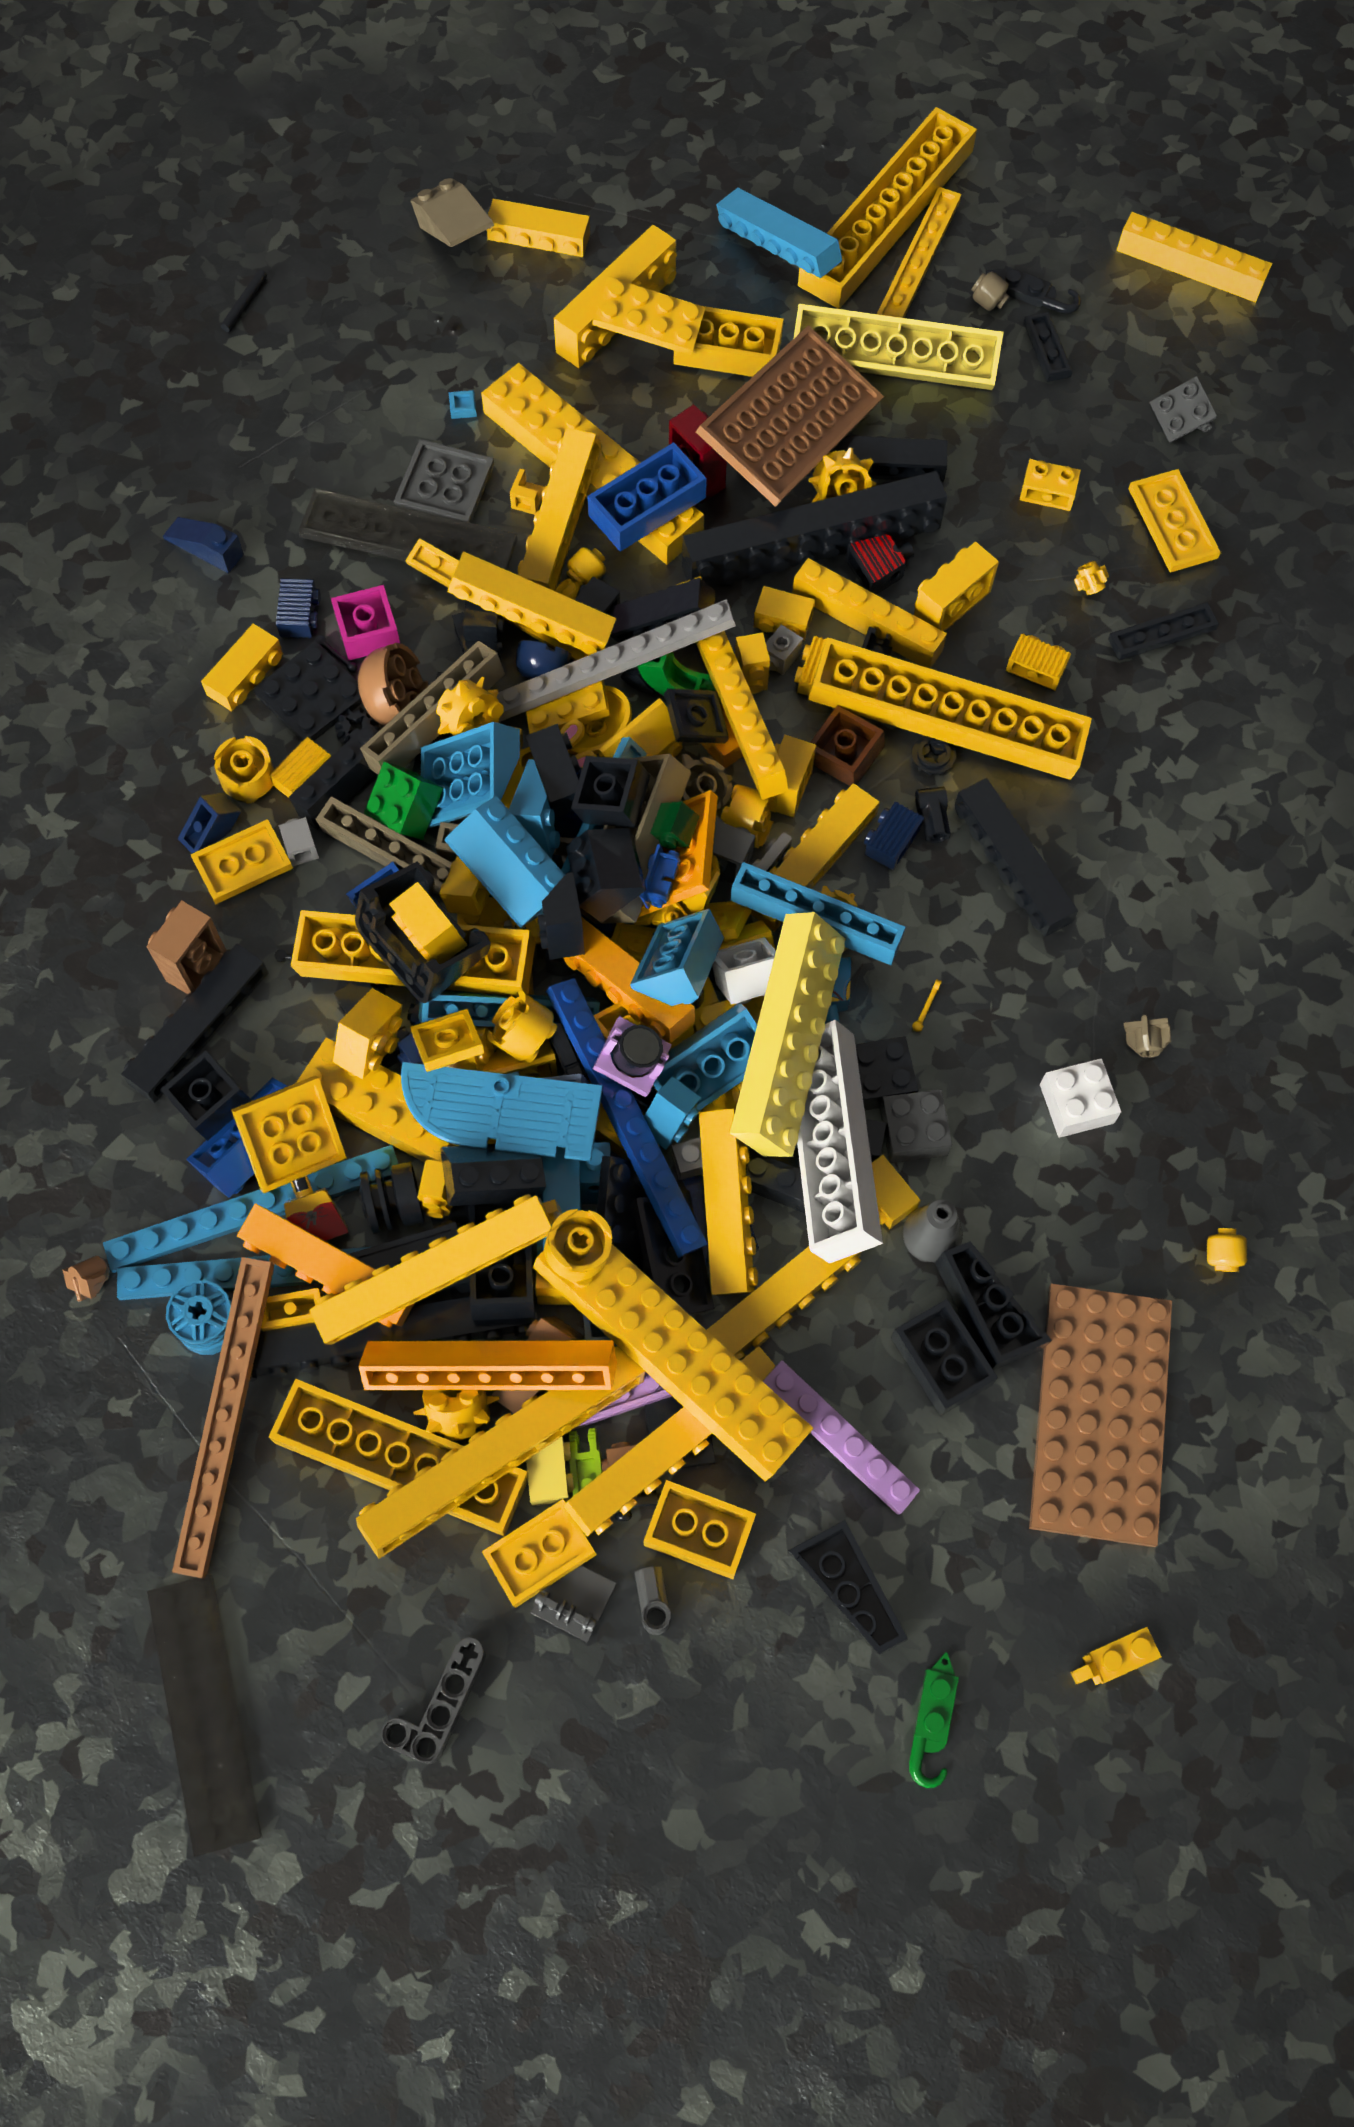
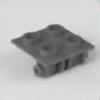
M1197 376L1149 402L1169 443L1197 428L1203 432H1208L1212 429V420L1218 418Z
M581 1565L543 1591H539L530 1614L588 1643L617 1583Z

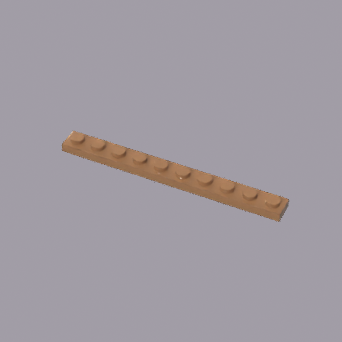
M241 1258L172 1570L173 1573L207 1578L275 1263Z

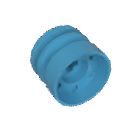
M193 1280L183 1284L172 1294L166 1306V1320L169 1329L190 1351L200 1355H214L221 1352L232 1300L218 1284L208 1280ZM204 1309L206 1311V1314L200 1315L197 1319L195 1317L196 1313H202Z

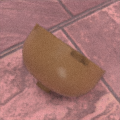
M394 643L372 651L364 659L359 670L358 689L361 701L369 715L383 726L429 686L428 681H422L416 666L420 664V661L404 644Z

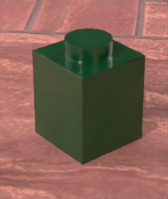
M682 801L661 803L650 834L658 839L660 845L665 848L688 847L700 816Z

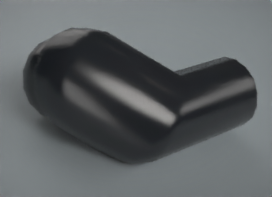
M656 1490L649 1495L644 1491L635 1497L638 1504L633 1508L657 1505L658 1495ZM631 1510L624 1515L620 1511L615 1514V1519L618 1522L629 1521L632 1518Z

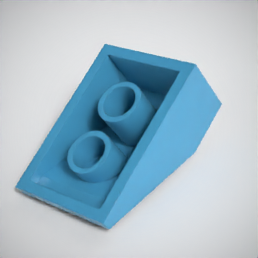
M528 759L509 811L552 859L555 848H558L560 844V834L558 831H555L554 810L550 809L534 759Z

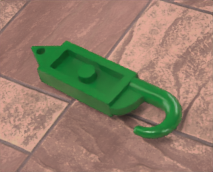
M947 1652L941 1656L930 1670H925L913 1734L909 1772L912 1779L918 1785L925 1788H935L941 1785L946 1779L948 1772L946 1768H942L936 1778H927L921 1770L924 1752H939L944 1749L948 1740L959 1677L955 1676ZM943 1659L947 1661L946 1665L942 1664Z

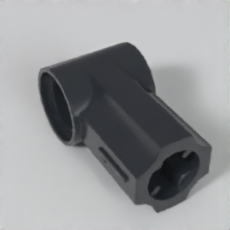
M945 787L916 789V809L918 814L924 817L923 827L926 841L941 843L949 839L951 832L946 812L948 799Z

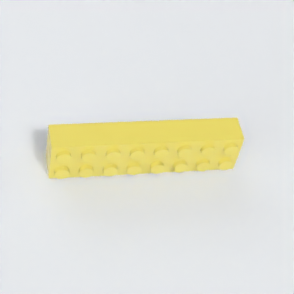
M805 304L798 305L794 338L809 325L858 372L993 390L995 386L1003 332Z
M815 912L785 914L730 1130L731 1135L762 1156L793 1157L795 1146L798 1142L802 1117L805 1113L808 1092L812 1084L815 1063L819 1055L818 1051L822 1034L825 1031L829 1006L832 1002V993L838 977L839 964L845 948L846 939Z

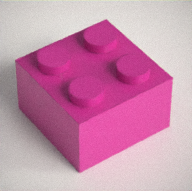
M384 585L331 598L348 661L368 656L372 651L380 647L400 643Z

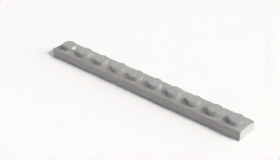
M727 599L498 692L497 699L503 704L504 708L499 722L735 627V620Z

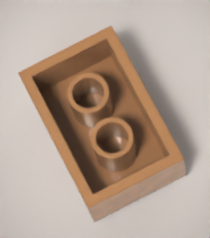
M182 900L177 907L169 911L165 923L159 930L152 933L146 946L166 982L187 994L194 992L198 988L204 975L208 971L214 970L220 963L222 955L227 951L211 917Z

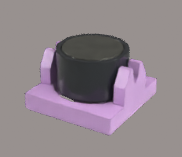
M619 1016L596 1060L593 1070L646 1097L665 1067L664 1064L669 1058L668 1052L672 1044L661 1039L650 1027L635 1025ZM611 1053L613 1054V1060L617 1067L620 1069V1071L615 1067L614 1063L612 1062ZM628 1075H631V1076H642V1077L633 1078V1077H630V1076H628Z

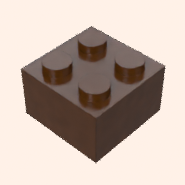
M837 705L810 742L816 744L813 765L849 786L853 783L857 785L885 747L884 730Z

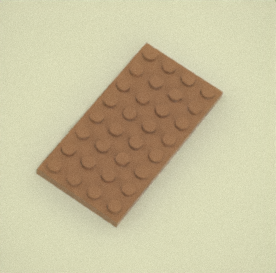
M808 325L699 426L696 433L776 507L823 460V456L831 452L879 404L884 396Z
M1050 1284L1045 1332L1052 1341L1044 1348L1029 1529L1148 1547L1158 1546L1172 1313L1171 1300Z

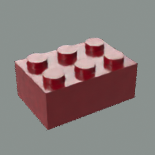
M693 404L669 420V445L674 442L707 478L706 498L700 501L703 504L725 489L727 461L696 433L699 426L709 416L706 412H701Z

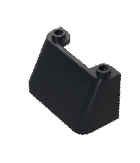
M417 861L361 889L355 923L362 937L415 998L421 1003H427L436 998L484 958L489 952L491 942L483 931L473 928L465 933L432 896L435 885L434 877ZM416 882H419L467 943L465 948L442 964H439L435 958L430 961L426 960L391 917L396 912L389 903Z

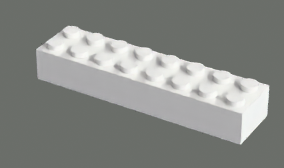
M837 1020L825 1024V1031L822 1034L818 1051L819 1055L815 1063L812 1084L808 1092L805 1113L802 1117L797 1142L809 1248L812 1253L828 1263H833L883 1244L854 1034Z

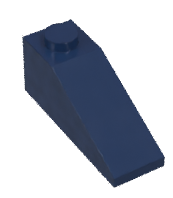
M177 517L163 535L166 541L227 573H230L244 555L238 535L214 523Z

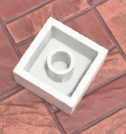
M765 937L718 951L712 965L715 982L731 1005L745 1004L752 998L765 996L776 950Z
M1102 1058L1046 1072L1040 1083L1058 1138L1114 1124L1121 1113Z

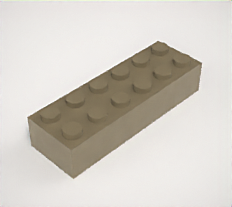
M671 754L629 758L638 759L651 775L637 827L607 825L603 827V829L629 828L632 831L644 880L649 871V857L655 853L657 844H660L659 840L650 834L661 803L681 801L691 771ZM638 896L602 923L581 907L580 912L595 924L636 923L643 901Z

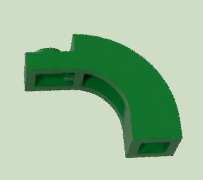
M673 652L637 666L647 684L663 696L667 689L716 691L709 674L695 672L686 668L676 660Z

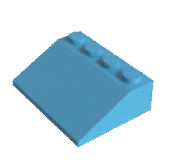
M491 722L421 747V776L443 787L428 828L438 826L440 822L448 823L467 817L476 808L495 796L500 800L502 799L520 758V729Z

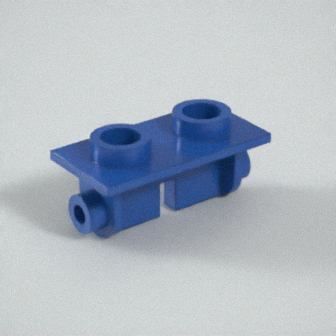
M657 844L655 853L649 857V871L644 880L646 891L639 895L647 909H649L650 904L654 907L662 908L663 904L667 903L673 884L663 879L664 877L675 879L681 862L678 852L670 850L666 854L660 844Z

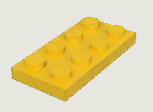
M607 276L595 312L593 325L692 356L706 307Z
M1179 469L1130 483L1128 489L1170 573L1219 558L1221 552Z

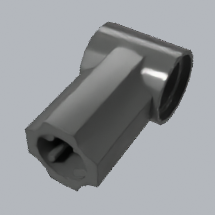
M662 1567L642 1568L634 1571L642 1624L648 1633L661 1635L668 1630L671 1623V1612L668 1605ZM654 1610L661 1611L666 1617L665 1622L659 1626L651 1625L647 1619L648 1614Z

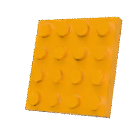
M712 790L683 801L700 816L690 845L688 847H676L675 849L663 847V851L666 854L670 850L678 852L681 862L675 879L666 877L663 879L664 881L672 882L673 885L666 904H663L662 908L710 890L718 796ZM643 903L638 918L662 908H657L650 904L649 909H647Z

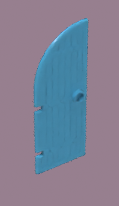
M402 1062L401 1084L406 1104L417 1122L437 1138L455 1145L484 1149L487 1148L488 1139H495V1150L556 1157L557 1148L561 1147L566 1148L565 1159L591 1161L603 1090L602 1085L442 1067L426 1072L424 1064Z

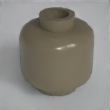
M993 271L987 274L983 272L971 289L974 292L972 298L987 311H992L996 306L1001 309L1009 298V295L1006 294L1009 284Z

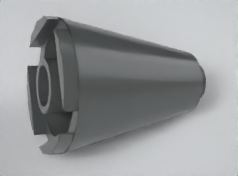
M936 1200L918 1207L909 1214L904 1223L903 1239L910 1254L918 1260L936 1262L944 1251L962 1244L963 1230L956 1208L946 1200Z

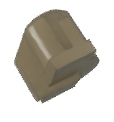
M1143 1015L1141 1021L1124 1023L1127 1046L1142 1057L1158 1056L1171 1042V1024L1168 1018L1149 1020L1146 1015Z

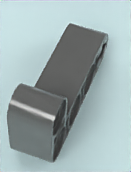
M470 1637L464 1638L455 1646L419 1727L399 1718L390 1719L384 1724L381 1738L387 1747L425 1764L435 1763L441 1758L485 1661V1649L479 1641ZM473 1645L478 1657L476 1660L473 1658L469 1659L466 1668L472 1670V1672L468 1676L462 1670L454 1668L457 1663L463 1667L466 1657L462 1652L464 1649L470 1650ZM454 1676H461L465 1683L463 1690L458 1694H451L447 1687L449 1680ZM440 1707H446L450 1711V1719L443 1726H437L433 1719L435 1711ZM396 1725H402L406 1730L405 1739L399 1744L392 1743L389 1735L391 1729ZM430 1738L434 1740L436 1750L431 1757L424 1758L419 1753V1746L423 1740Z

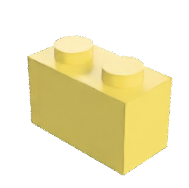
M563 1436L526 1460L529 1496L532 1506L557 1503L562 1499L567 1502L569 1500V1493L574 1490L573 1473H567L566 1461L571 1459L570 1442H564Z

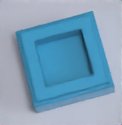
M474 390L449 392L451 419L477 417Z

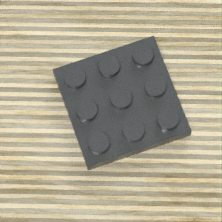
M419 439L394 499V506L405 511L470 527L494 467V458Z

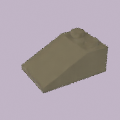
M452 178L439 182V186L433 189L420 191L417 197L411 199L420 228L450 247L494 226L492 219L467 188Z

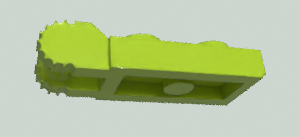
M589 1428L588 1442L590 1452L580 1453V1437L578 1432L569 1431L571 1451L569 1464L570 1473H573V1496L602 1473V1453L599 1450L596 1428Z

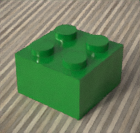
M383 762L363 814L399 834L423 840L443 787L407 768Z

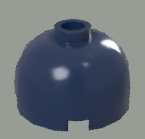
M523 640L521 643H518L516 652L517 669L523 677L530 680L569 664L571 653L557 646L554 650L547 647L546 643Z

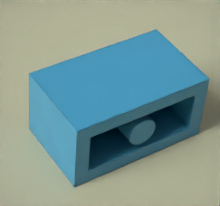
M673 1076L657 1092L644 1115L657 1144L665 1150L674 1141L680 1143L689 1129L685 1126H689L698 1115L699 1111L695 1108L701 1100L700 1096Z

